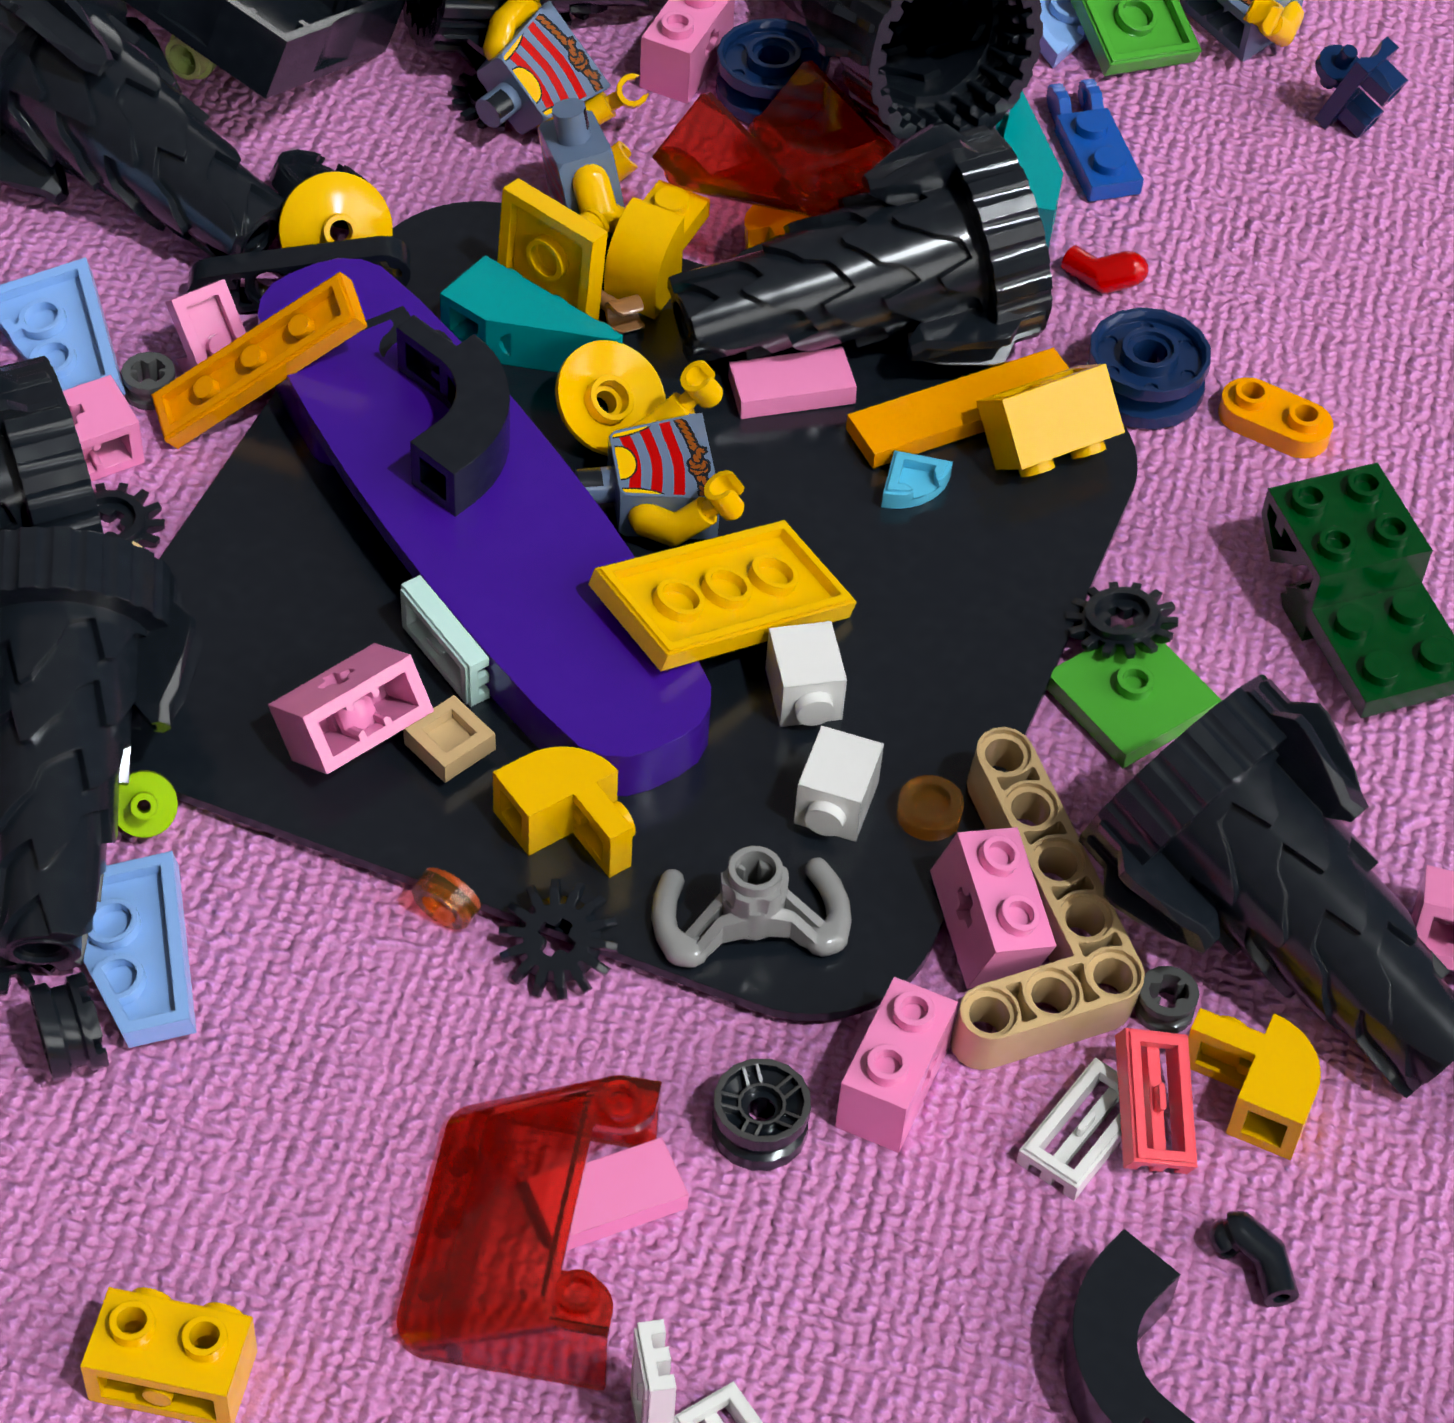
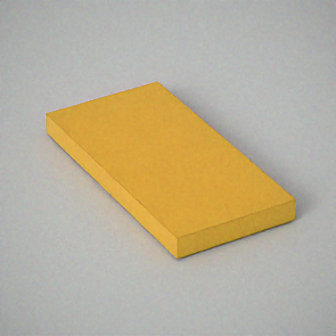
M785 520L601 566L594 569L588 583L660 672L768 641L769 628L826 621L836 622L849 618L857 603Z

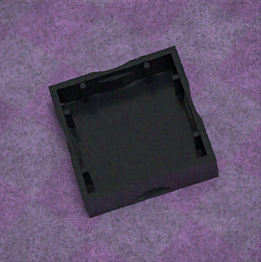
M123 0L265 99L386 52L406 0Z

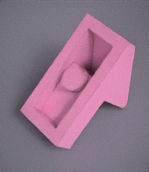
M225 279L215 281L165 301L186 352V355L176 359L184 373L246 333Z

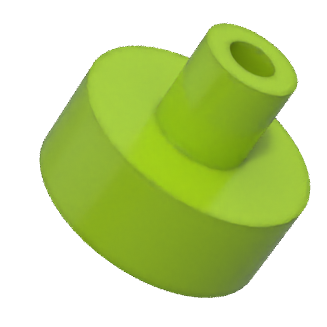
M140 770L130 773L129 784L127 786L119 785L118 826L132 836L147 838L162 833L171 825L177 813L178 801L176 791L170 781L154 771ZM139 801H149L150 808L141 810L138 807Z

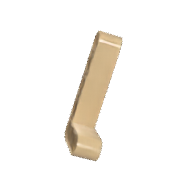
M1008 727L993 728L985 732L978 740L967 779L968 792L986 830L1018 827L1057 946L1048 956L1049 964L978 985L968 990L962 998L954 1022L950 1045L952 1052L961 1063L969 1068L978 1070L993 1069L1110 1032L1123 1026L1133 1011L1145 977L1142 963L1114 907L1103 896V885L1083 845L1078 841L1079 837L1032 743L1026 735L1016 729ZM992 766L1005 768L1009 772L996 770ZM1017 819L1029 820L1036 825H1026L1021 823ZM1043 873L1056 874L1063 880L1057 881L1050 879ZM1076 927L1083 929L1086 932H1088L1091 936L1084 937L1077 935L1076 933L1071 931L1070 928ZM1097 984L1111 985L1118 990L1119 994L1107 993L1100 989ZM1043 1002L1050 1004L1059 1013L1044 1012L1035 1003ZM973 1022L989 1023L998 1032H983L976 1028Z

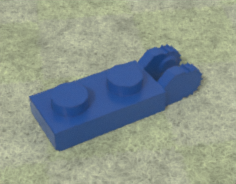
M1086 79L1079 82L1078 100L1083 111L1072 113L1070 96L1065 91L1063 84L1049 85L1048 90H1046L1049 113H1051L1055 124L1054 132L1087 201L1091 202L1141 194L1144 179L1109 109L1104 108L1102 92L1099 86H1097L1095 79Z

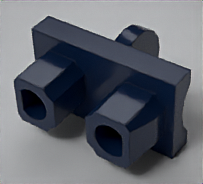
M1387 36L1381 41L1370 57H1361L1360 59L1357 56L1358 51L1353 45H1329L1324 47L1316 58L1315 68L1320 77L1321 85L1326 89L1334 87L1336 90L1314 119L1325 130L1339 119L1358 138L1369 130L1379 120L1384 111L1365 92L1384 107L1409 81L1389 62L1399 47Z

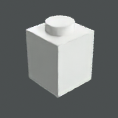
M832 621L769 628L765 669L780 727L802 724L815 726L827 721L842 720L847 678Z
M821 726L798 783L794 824L810 828L820 835L837 836L856 842L879 783L884 743Z

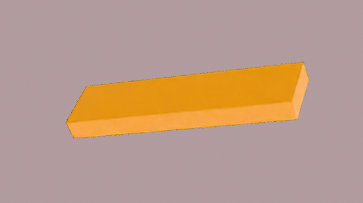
M338 272L151 394L165 442L179 449L286 380L287 375L297 373L368 327L352 280L342 272Z
M1053 347L847 414L846 430L871 467L876 468L891 463L894 450L919 454L985 432L976 401L1070 368Z

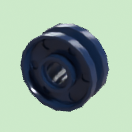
M777 18L757 19L735 26L722 37L717 50L719 72L716 78V93L719 104L731 116L750 125L777 128L794 126L810 120L824 108L828 95L829 83L827 74L830 68L831 57L820 54L812 43L807 26L795 21Z
M1138 307L1117 311L1100 321L1091 335L1089 359L1086 365L1106 364L1124 425L1131 428L1156 430L1177 426L1192 417L1197 411L1204 397L1205 378L1209 373L1211 364V346L1203 332L1186 318L1163 309Z

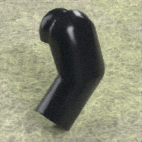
M1229 1211L1226 1219L1217 1220L1211 1225L1209 1236L1217 1253H1221V1256L1225 1258H1232L1242 1251L1253 1263L1265 1305L1280 1307L1294 1302L1299 1297L1285 1244L1251 1214L1243 1211Z

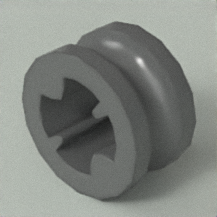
M143 352L130 357L123 364L121 370L126 392L125 398L132 406L138 409L156 410L151 394L175 379L176 374L173 362L167 356L158 352Z
M1173 966L1153 968L1145 974L1143 987L1134 1006L1135 1014L1141 1024L1151 1031L1179 1033L1185 1030L1192 1022L1200 995L1198 985L1191 975L1180 968ZM1159 993L1173 995L1172 1003L1175 1004V1007L1167 1008L1159 1005L1161 997L1158 996Z

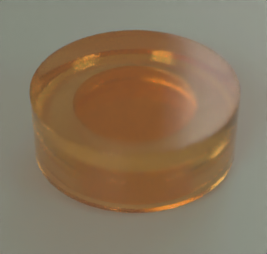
M923 775L913 778L903 786L899 794L897 807L899 824L908 834L920 840L938 841L948 838L957 831L961 823L964 808L962 793L955 784L943 777Z
M427 868L412 888L413 898L420 909L436 922L451 929L467 928L481 908L479 898L467 884L453 874L439 868Z

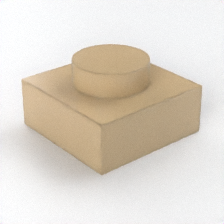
M455 695L434 707L432 713L403 729L404 744L445 783L496 750L495 733Z

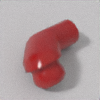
M1077 245L1069 248L1061 262V269L1104 294L1118 292L1138 285L1145 280L1149 271L1146 259L1136 252L1122 251L1097 258Z

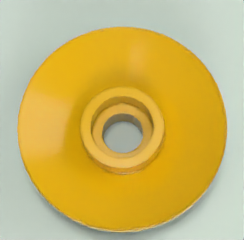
M337 171L316 174L297 185L283 204L278 222L281 248L334 242L330 235V228L338 220H344L348 224L349 234L345 240L374 236H392L393 226L389 208L377 189L356 175Z
M609 340L593 341L573 351L560 367L555 385L557 408L569 432L582 445L605 456H608V436L613 431L628 428L651 414L666 400L662 382L649 361L635 349ZM597 397L602 398L607 403L608 413L600 407Z

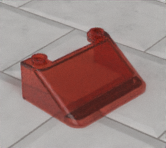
M807 61L801 64L765 111L755 117L747 129L713 93L706 92L701 94L652 158L664 170L665 177L670 184L690 192L811 217L839 209L837 200L869 191L863 186V175L874 168L895 147L813 61Z
M614 1075L467 1105L451 1116L442 1139L396 1318L398 1338L402 1346L409 1353L426 1360L595 1390H604L606 1388L609 1368L610 1328L613 1318L611 1294L607 1287L592 1273L581 1269L570 1271L562 1269L591 1141L631 1148L657 1139L659 1137L661 1081Z

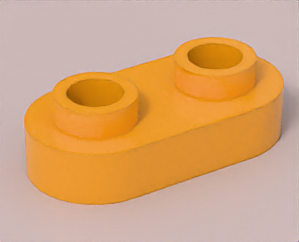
M1238 378L1229 382L1223 389L1218 415L1221 422L1231 431L1295 458H1313L1322 454L1327 449L1333 430V419L1322 406L1257 378Z

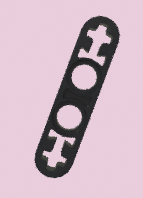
M374 236L208 257L199 260L192 266L189 272L187 293L215 281L225 279L238 313L258 311L260 298L269 288V286L257 281L256 277L258 275L274 272L284 277L289 273L312 264L336 258L362 259L382 266L380 262H387L390 268L384 269L406 287L411 278V251L407 244L398 238ZM241 278L245 279V287H241Z

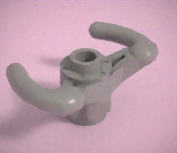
M748 846L738 850L729 857L727 869L721 873L719 895L686 932L679 929L676 919L677 901L685 880L680 871L676 869L666 870L662 874L653 894L651 921L656 941L670 963L679 967L694 968L701 965L723 943L741 939L757 941L766 937L791 938L800 946L807 948L812 954L825 957L842 951L847 945L852 923L850 900L841 879L830 865L821 857L810 859L805 866V874L817 888L825 904L827 917L823 920L788 889V869L782 865L776 853L765 847Z

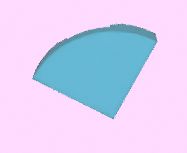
M894 450L881 507L905 509L931 501L947 486L951 477L953 461Z

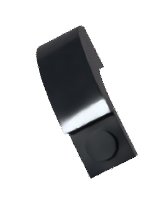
M413 315L396 327L398 370L440 400L449 411L441 420L410 441L412 484L456 517L474 504L492 487L506 463L510 446L509 384L501 362L489 346L478 336L473 334L456 346L444 332L434 330Z
M1125 1229L1094 1260L1079 1288L1065 1338L1063 1354L1064 1379L1071 1407L1079 1423H1195L1152 1385L1142 1368L1137 1349V1342L1169 1310L1181 1274Z

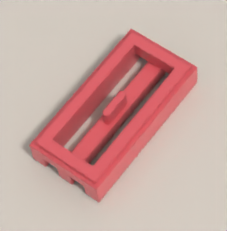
M1124 1028L1115 1035L1123 1168L1137 1169L1141 1166H1148L1149 1171L1157 1172L1173 1168L1174 1173L1188 1174L1198 1168L1188 1035ZM1159 1048L1166 1051L1172 1150H1166L1164 1110L1167 1108L1165 1084L1161 1080Z

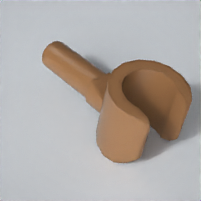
M602 290L600 307L605 311L608 325L620 334L645 328V324L638 315V312L644 310L643 301L638 294L616 299Z

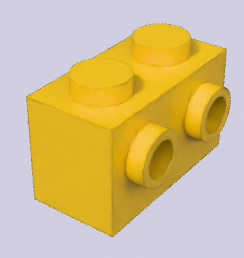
M1106 364L1078 365L976 401L995 469L1019 470L1020 477L1034 476L1055 468L1053 458L1067 453L1071 454L1072 459H1078L1106 450L1104 440L1125 433Z
M109 1287L80 1365L88 1400L194 1423H235L258 1352L253 1317L244 1315L240 1310L224 1303L210 1302L199 1306L172 1300L165 1293L151 1288L141 1287L131 1292Z

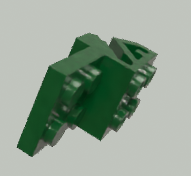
M1378 462L1268 488L1261 514L1270 562L1293 564V567L1304 565L1308 567L1313 576L1311 579L1291 583L1289 587H1286V591L1281 593L1282 608L1302 641L1315 639L1360 718L1454 695V634L1422 583L1433 550Z

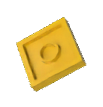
M517 178L505 186L502 191L497 262L506 268L517 271L522 277L549 293L562 297L568 304L599 321L606 245L610 227L606 218L598 210L586 208L580 214H577Z

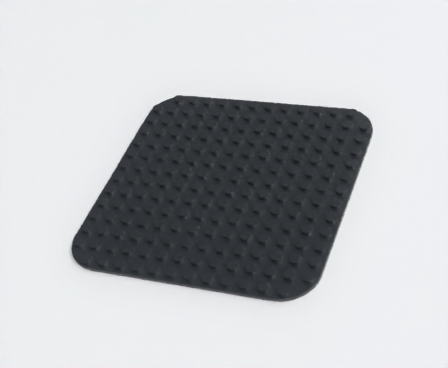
M468 201L442 205L415 214L393 228L392 237L403 241L411 251V278L406 288L418 297L440 321V293L485 255L497 262L502 203ZM612 237L607 239L605 263ZM682 258V272L706 266ZM380 262L383 268H390L387 262ZM603 273L602 290H604V273ZM670 298L655 319L638 313L641 321L645 324V328L622 334L623 344L635 349L653 366L662 382L666 399L675 392L680 394L685 392L681 386L680 378L685 367L689 365L682 352V340L675 323ZM600 307L599 321L607 323L605 311ZM907 334L857 348L855 340H851L824 349L844 348L857 386L856 404L741 419L728 378L729 362L747 360L746 352L706 361L715 372L714 379L722 386L723 395L721 401L716 406L703 408L697 404L694 407L695 413L703 414L715 474L724 470L732 471L744 486V492L739 495L744 502L742 515L738 519L731 521L724 520L719 515L718 537L785 520L857 602L849 618L832 622L847 678L842 720L827 721L815 726L802 724L780 727L765 669L768 641L700 660L699 663L711 684L708 746L698 763L679 777L645 792L630 796H617V801L621 802L629 811L635 824L636 834L632 838L631 867L609 878L573 833L528 856L493 812V771L540 749L535 746L491 696L472 707L465 704L402 627L400 589L402 583L413 579L412 575L376 529L345 485L335 467L319 462L311 454L277 391H275L160 557V560H163L170 567L172 574L177 579L178 592L183 595V609L196 620V633L203 638L202 653L186 699L174 717L172 729L164 733L155 732L142 718L141 730L131 729L130 773L140 770L157 772L170 781L176 791L177 799L516 924H519L521 919L508 911L507 907L511 902H515L526 911L532 907L533 904L526 891L527 887L535 885L542 899L549 897L551 879H561L562 896H568L576 882L579 881L586 884L580 901L586 904L601 894L607 902L595 912V915L598 919L615 916L618 926L602 931V939L618 942V952L601 950V955L773 1017L794 1021H827L857 1015L881 1004L894 977L910 983L923 968L932 951L945 918L930 870L958 832L985 830V826L967 788L968 774L978 740L985 732L998 727L1016 729L1022 734L1027 735L1049 686L1052 672L1058 665L1070 638L1068 628L1075 627L1074 622L1066 621V612L1080 613L1081 608L1071 602L1075 597L1087 600V589L1091 588L1094 584L1131 500L1138 471L1136 449L1131 435L1123 424L1125 433L1104 440L1106 450L1078 459H1072L1071 454L1067 453L1053 458L1055 468L1034 476L1020 477L1019 470L995 469L986 434L982 432L917 454L953 461L950 480L937 497L925 504L912 508H882V497L891 463L876 468L871 467L846 430L847 414L991 367L968 368L940 365L926 361H911L906 353L907 341L909 340ZM793 347L758 358L808 351L798 350ZM502 364L507 376L510 395L561 455L574 474L575 469L607 466L608 456L596 453L582 445L574 438L562 421L555 397L557 372ZM597 397L600 407L608 413L607 403L602 398ZM613 502L598 504L618 532ZM618 532L635 558L706 540L688 539L678 546L670 547L645 537L624 536ZM376 643L411 654L432 707H436L455 695L495 733L496 750L445 783L404 744V732L401 730L338 769L325 774L292 761L268 704ZM821 726L884 743L879 783L856 842L837 836L820 835L810 828L794 824L798 783ZM992 766L996 770L1009 772L1005 768ZM761 846L776 853L782 865L788 869V889L819 917L825 920L827 914L822 897L805 874V866L810 859L823 858L842 881L850 900L852 923L847 945L842 951L830 956L821 957L814 955L791 938L766 937L757 941L741 939L723 943L701 965L694 968L679 967L667 960L656 941L651 921L653 894L662 874L666 870L676 869L683 874L685 883L677 901L676 919L679 929L686 932L719 895L721 873L727 869L729 857L744 847ZM566 920L559 927H553L547 923L541 933L574 945L576 943L569 937V931L573 925Z

